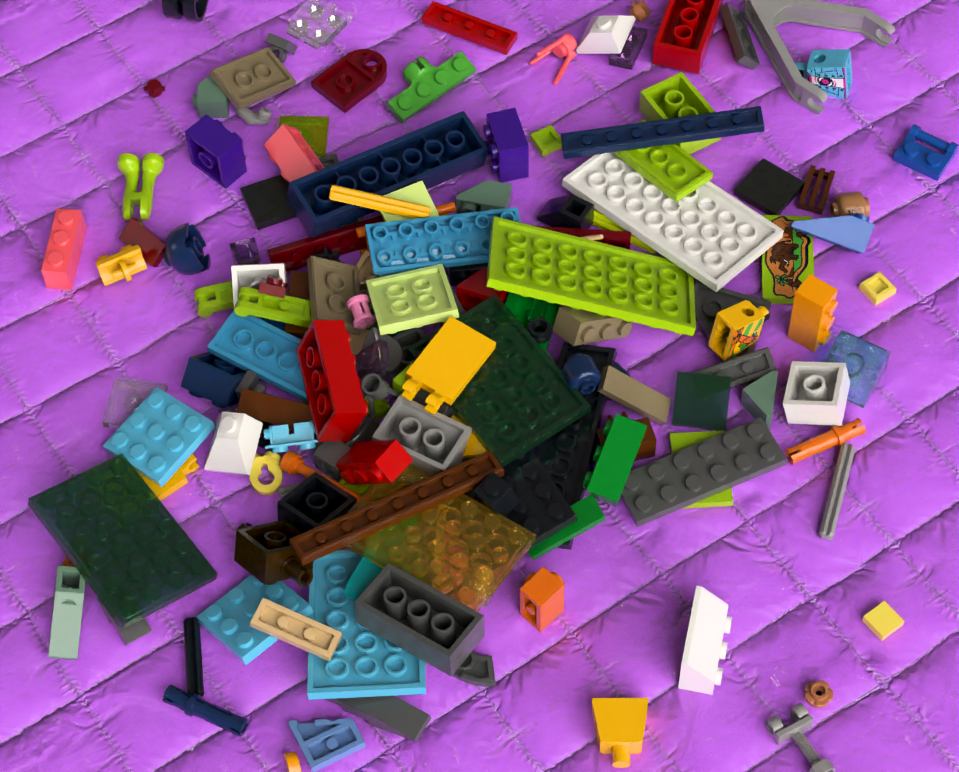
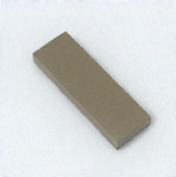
M610 365L603 367L598 392L642 416L648 417L659 425L666 423L672 399Z

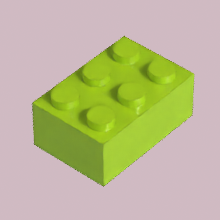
M683 72L640 91L639 111L647 121L715 112ZM721 137L677 143V145L688 154H692L721 140Z

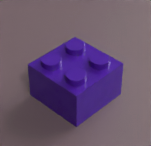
M516 108L486 114V124L483 125V132L486 139L484 142L489 148L487 155L491 156L490 167L492 174H497L499 182L529 177V145Z
M206 114L185 131L191 163L225 189L247 172L246 157L241 137L237 133H231L219 120H214Z

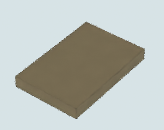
M269 47L211 69L209 74L237 110L294 87L297 82Z
M311 255L307 260L311 323L313 320H344L346 331L351 334L360 335L363 329L354 328L352 311L346 305L350 298L360 295L358 266Z

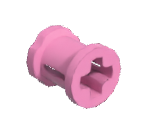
M367 295L354 296L346 303L347 308L352 311L354 317V328L366 329L376 323L375 315L371 313L369 307L370 299Z

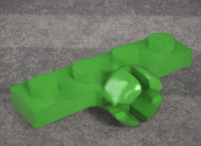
M461 51L438 67L432 66L425 57L419 56L415 58L416 63L411 61L404 68L403 77L410 84V87L389 100L386 105L401 124L475 73L476 68Z

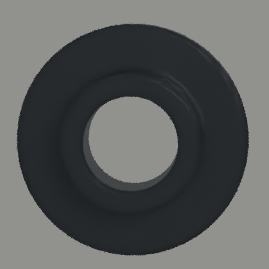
M534 318L526 327V335L534 343H545L551 339L553 327L545 318Z

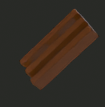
M811 165L797 208L822 214L835 171L830 170V173L825 172V168L816 170V166ZM813 176H815L817 180L809 204H804ZM822 179H827L819 207H816L814 204Z

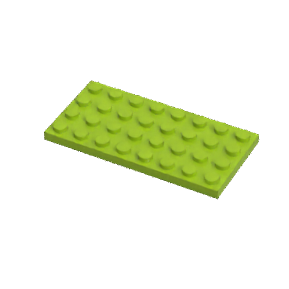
M493 217L490 231L486 287L519 294L523 297L544 300L548 303L569 306L577 310L594 312L601 316L615 317L626 322L644 324L651 328L673 331L676 334L694 335L696 330L694 277L670 260L520 222Z

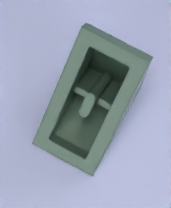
M774 370L743 388L741 397L743 407L754 419L762 417L769 430L778 371Z

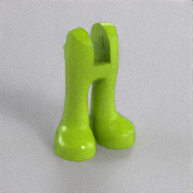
M130 153L121 154L117 158V166L125 176V190L122 199L123 218L130 221L131 217L134 216V206H140L141 221L149 220L152 213L154 185L157 176L164 168V158L157 153H147L143 156L142 189L140 192H137L141 172L140 160L137 156Z

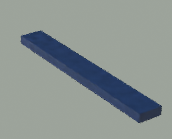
M761 106L561 133L563 157L568 159L764 132V121Z

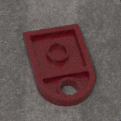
M370 49L354 50L311 81L313 89L342 112L346 113L385 82L387 78V63L384 57L376 51ZM368 62H377L374 66L366 65Z

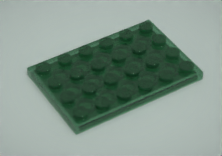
M497 294L463 313L459 318H456L458 321L495 341L496 348L450 406L465 425L472 428V433L486 451H492L502 467L591 412V405L576 388L568 386L563 372ZM442 327L407 348L408 354L414 361Z
M123 453L28 499V506L122 629L213 582L217 578L218 573Z

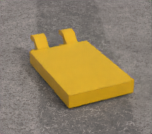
M450 316L406 371L405 379L407 381L402 386V389L405 391L401 396L411 402L421 388L431 393L425 400L427 405L424 410L432 415L438 411L443 402L452 405L494 351L496 342Z

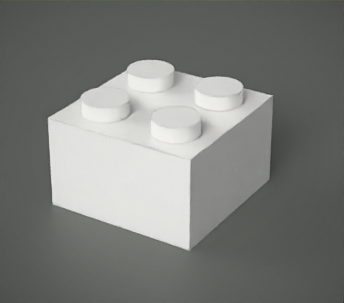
M792 361L783 400L788 424L842 426L850 387L846 363Z

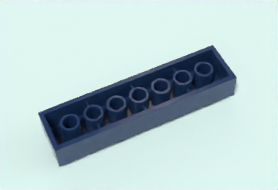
M462 111L289 182L286 199L310 238H314L377 211L330 200L329 192L332 185L382 196L419 181H423L426 189H429L483 166L489 148L466 113Z

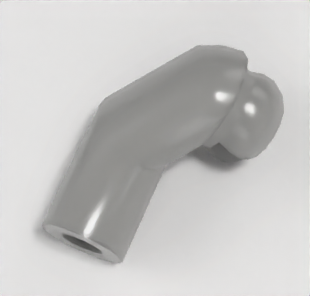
M248 107L240 110L236 109V113L249 125H266L271 120V111L265 107L260 108L258 113H253Z

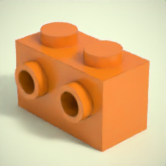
M543 566L537 573H531L519 589L520 615L540 633L564 611L565 584L563 579L557 573L549 572Z

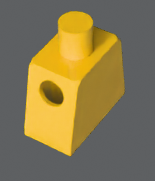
M592 698L591 714L599 752L602 754H612V765L616 768L629 767L630 754H638L642 751L648 698Z

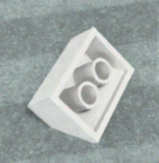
M696 586L678 688L713 695L714 685L720 686L723 668L718 667L719 659L725 660L728 642H723L722 640L724 633L730 634L732 617L727 616L729 605L701 586Z

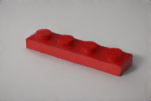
M432 1L422 16V23L505 55L508 54L517 40V32L435 1Z

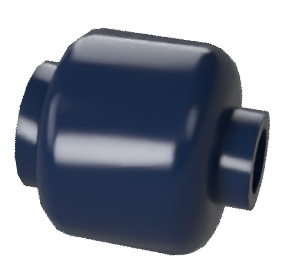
M582 353L573 354L566 359L562 367V376L569 390L573 393L590 394L601 381V373L594 359L589 355Z

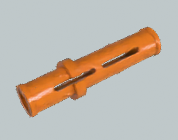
M856 418L839 427L837 425L832 426L829 429L830 431L786 448V458L791 457V459H788V462L793 465L833 446L840 447L845 441L865 434V426H859L862 423L860 418Z

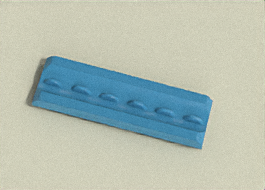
M518 208L365 224L373 274H396L437 264H443V267L447 268L488 263L493 217L520 222Z

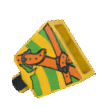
M748 300L719 311L715 318L708 346L723 361L730 360L757 341L763 323L770 318L769 311L764 306L756 308Z

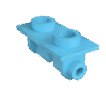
M313 420L294 423L295 434H289L288 424L269 426V429H264L265 440H270L271 443L266 445L265 449L272 448V453L289 451L288 446L299 445L300 450L316 448L315 443L318 440L315 439L316 432Z

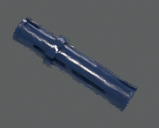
M169 685L163 695V702L183 710L185 715L190 717L194 715L239 737L243 736L248 727V719L201 699V695L197 693L190 694L174 685Z

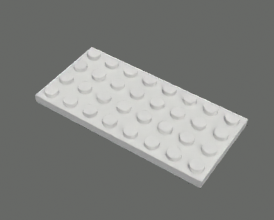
M613 152L592 156L562 179V186L577 197L594 204V209L626 231L631 232L636 238L715 292L720 290L783 237V229L712 182L705 183L678 202H674Z

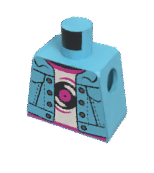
M850 49L813 50L808 63L796 62L802 77L807 78L809 82L822 89L828 96L848 99L853 82Z

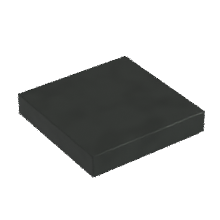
M763 158L734 189V195L767 215H780L803 189L805 182Z
M282 175L240 188L258 230L297 217L286 199L289 182Z

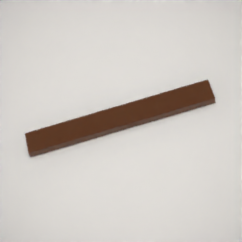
M487 451L290 538V546L303 566L475 489L492 472L502 477L504 476V469L492 451Z

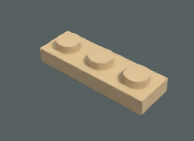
M262 598L250 622V627L329 662L342 638V632L265 598Z

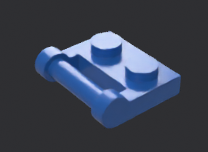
M913 124L908 135L894 153L893 161L938 181L956 155L959 144L954 142L948 143L922 131L920 126ZM918 139L946 153L942 155L915 142V140Z

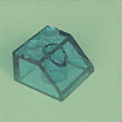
M844 330L840 331L829 350L825 362L846 363L850 380L847 401L859 407H865L887 368L890 351Z

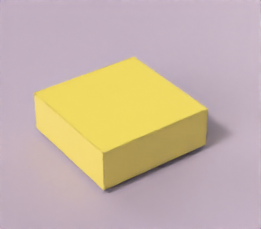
M879 271L861 282L858 289L876 306L894 295L897 288Z
M885 600L864 615L862 619L881 641L903 626L904 620Z

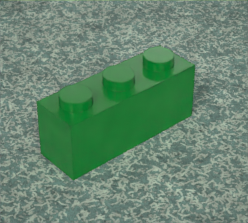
M618 414L615 415L613 421H607L602 434L607 437L604 446L598 445L593 457V461L597 462L594 472L588 470L583 486L587 487L586 496L592 494L596 500L617 507L645 435L647 425Z

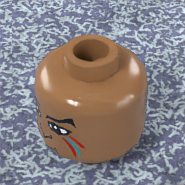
M857 191L839 193L835 201L830 204L831 217L854 216L855 213L869 217V200L861 192Z

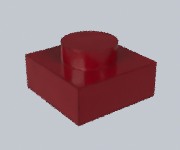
M267 276V279H261L258 293L284 298L288 283H284L280 277Z

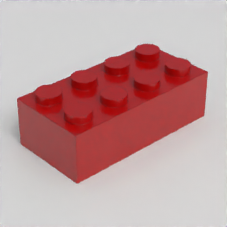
M669 0L654 42L652 64L699 74L721 11L720 8L723 6V0Z
M313 320L297 346L296 353L318 442H348L368 412V405L363 398L361 390L362 381L358 377L355 367L356 358L352 354L350 347V334L346 331L344 320Z

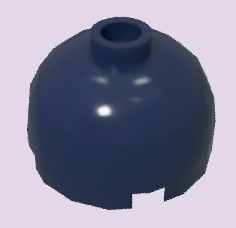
M188 222L178 226L169 233L165 241V252H163V258L168 266H172L183 275L198 274L209 270L211 266L210 255L204 256L203 247L206 246V243L195 225H189Z

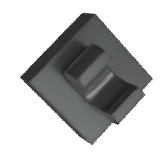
M268 33L265 42L271 45L269 48L274 54L279 51L278 59L282 63L286 61L287 53L294 55L298 47L289 40Z

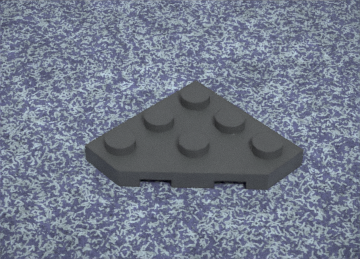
M697 280L694 285L696 321L708 340L710 339L715 318L719 311L744 300L750 301L756 308L764 306L768 311L771 308L770 301L725 288L715 292ZM764 322L763 325H762V328H761V331H760V335H761V332H762V329H763V327H764L765 322ZM759 338L731 359L754 352Z

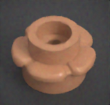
M643 0L631 2L632 7L629 9L631 16L635 17V21L645 22L646 18L650 16L647 4Z
M823 680L811 681L805 687L806 693L804 697L808 704L814 708H823L833 699V690ZM820 691L821 695H817L816 692Z

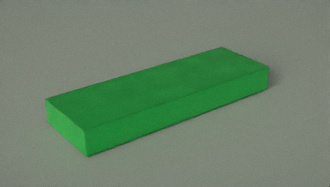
M592 494L570 506L578 519L577 521L528 550L533 561L606 520L604 513Z

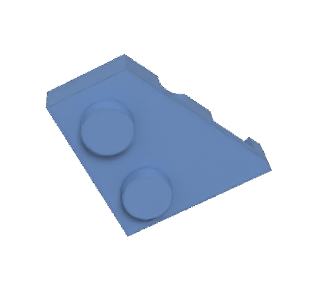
M352 718L337 719L335 721L315 719V723H298L297 720L288 722L289 728L312 772H316L366 747L365 741Z

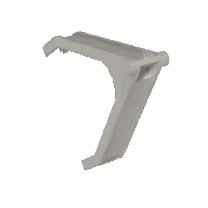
M746 0L743 12L744 19L750 23L790 98L814 114H820L825 108L814 102L812 98L823 104L827 100L828 95L822 89L802 77L775 27L782 23L795 22L857 32L882 47H886L892 39L885 36L880 29L889 35L895 32V28L891 23L866 8L817 0Z

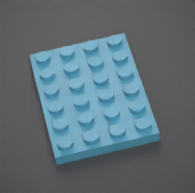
M408 546L396 567L423 582L422 546ZM367 549L337 550L313 561V579L309 584V604L313 613L309 615V618L342 632V638L330 662L308 652V700L426 694L425 661L356 622L355 601L344 596L346 585Z

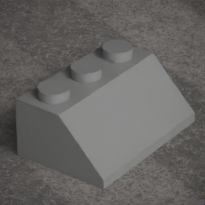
M399 395L373 434L372 440L397 439L413 459L406 468L426 478L460 464L472 428L439 412L432 415L424 410L426 406L413 400L410 402Z

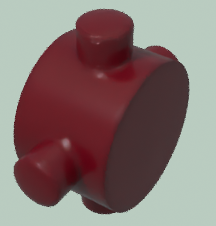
M154 79L149 81L147 86H144V91H148V94L155 98L165 91V86H161L160 81Z

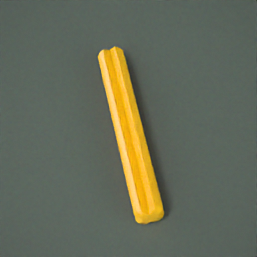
M332 185L329 192L330 200L414 219L429 217L431 212L430 206L338 185Z

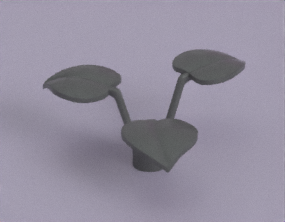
M374 327L365 339L360 357L361 368L366 374L361 386L362 390L368 394L365 399L369 403L371 415L367 412V415L350 440L343 442L351 448L356 442L373 441L372 436L380 425L374 421L376 411L373 399L382 400L388 394L397 398L401 395V393L391 389L389 383L383 378L386 376V372H392L399 367L403 356L402 348L394 338L387 334L380 335L379 330ZM421 388L413 401L426 406L425 400L431 393ZM443 402L437 412L445 414L449 407L448 403Z

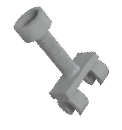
M801 702L791 707L792 711L790 713L795 721L794 724L784 728L777 716L766 720L768 724L765 726L769 734L775 739L777 745L790 738L795 740L812 766L809 772H835L836 769L830 760H822L803 733V731L812 727L813 718Z

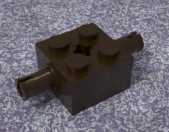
M286 520L252 526L247 522L246 525L244 523L241 524L236 530L234 561L264 585H272L277 581L293 579L299 586L303 587L304 585H309L313 579V561L302 566L289 543L290 538L300 535L302 532Z

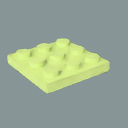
M443 264L366 280L380 335L393 334L411 328H420L438 322H446L450 316L455 319L459 318L458 308Z

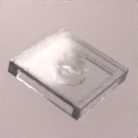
M115 377L102 420L103 427L118 429L156 387L167 393V384Z

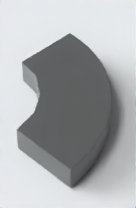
M471 652L453 674L457 679L471 685L482 687L496 686L492 656Z

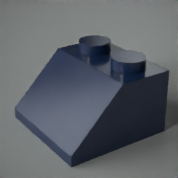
M206 352L189 358L181 387L189 390V393L195 397H204L211 400V404L216 407L227 408L239 403L235 390L246 374V371Z

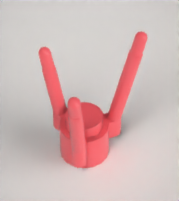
M564 33L556 41L536 53L537 56L529 64L534 65L552 52L559 58L566 57L553 81V84L557 85L570 61L576 56L574 52L577 48L575 38L568 33Z

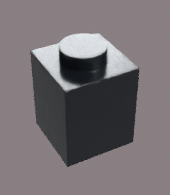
M494 472L490 473L473 490L481 507L499 522L519 503L513 488Z

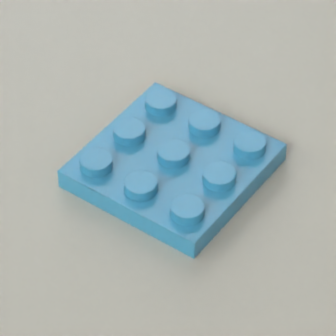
M156 387L107 440L103 447L108 453L163 487L216 426L207 417Z
M251 574L196 617L209 633L247 665L279 640L250 627V622L262 598L306 617L313 613L310 604L282 581H277L272 585H264Z

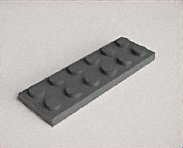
M762 417L630 471L621 494V499L636 526L639 527L785 466L787 459Z

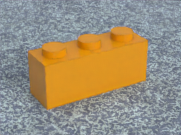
M809 274L795 292L787 337L812 352H815L820 345L824 346L832 334L829 329L835 319L832 314L838 305V302L835 301L838 289Z

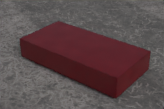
M131 217L119 239L126 245H139L144 260L151 266L158 267L163 259V252H165V241L137 218Z

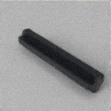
M196 617L185 618L183 625L187 693H197L202 697L204 695L200 623Z

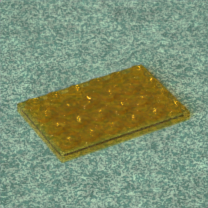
M409 464L393 483L372 484L349 512L431 477V475ZM462 494L346 547L382 569L390 563L478 612L534 544L536 534L499 513L495 514L485 505Z

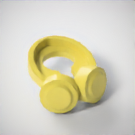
M272 451L265 452L263 456L255 454L249 477L252 487L261 495L275 494L282 485L283 476L279 466L281 462L279 454L272 453ZM263 466L268 467L269 473L274 475V481L271 484L264 485L259 482Z

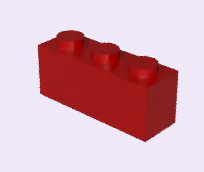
M397 439L356 442L335 465L341 471L340 476L348 484L393 483L413 459Z

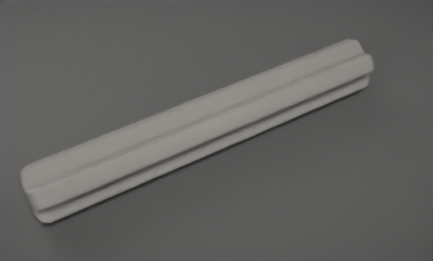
M843 443L840 447L819 530V537L821 539L831 541L834 538L855 453V446L852 444Z

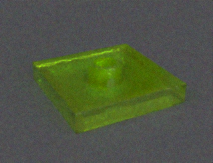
M280 116L279 128L282 124L297 128L318 158L326 157L329 117Z

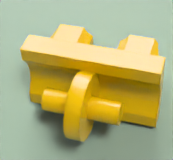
M129 244L122 247L119 253L111 256L105 254L98 257L97 262H95L104 286L123 278L126 282L131 281V275L147 269L139 245L132 246Z

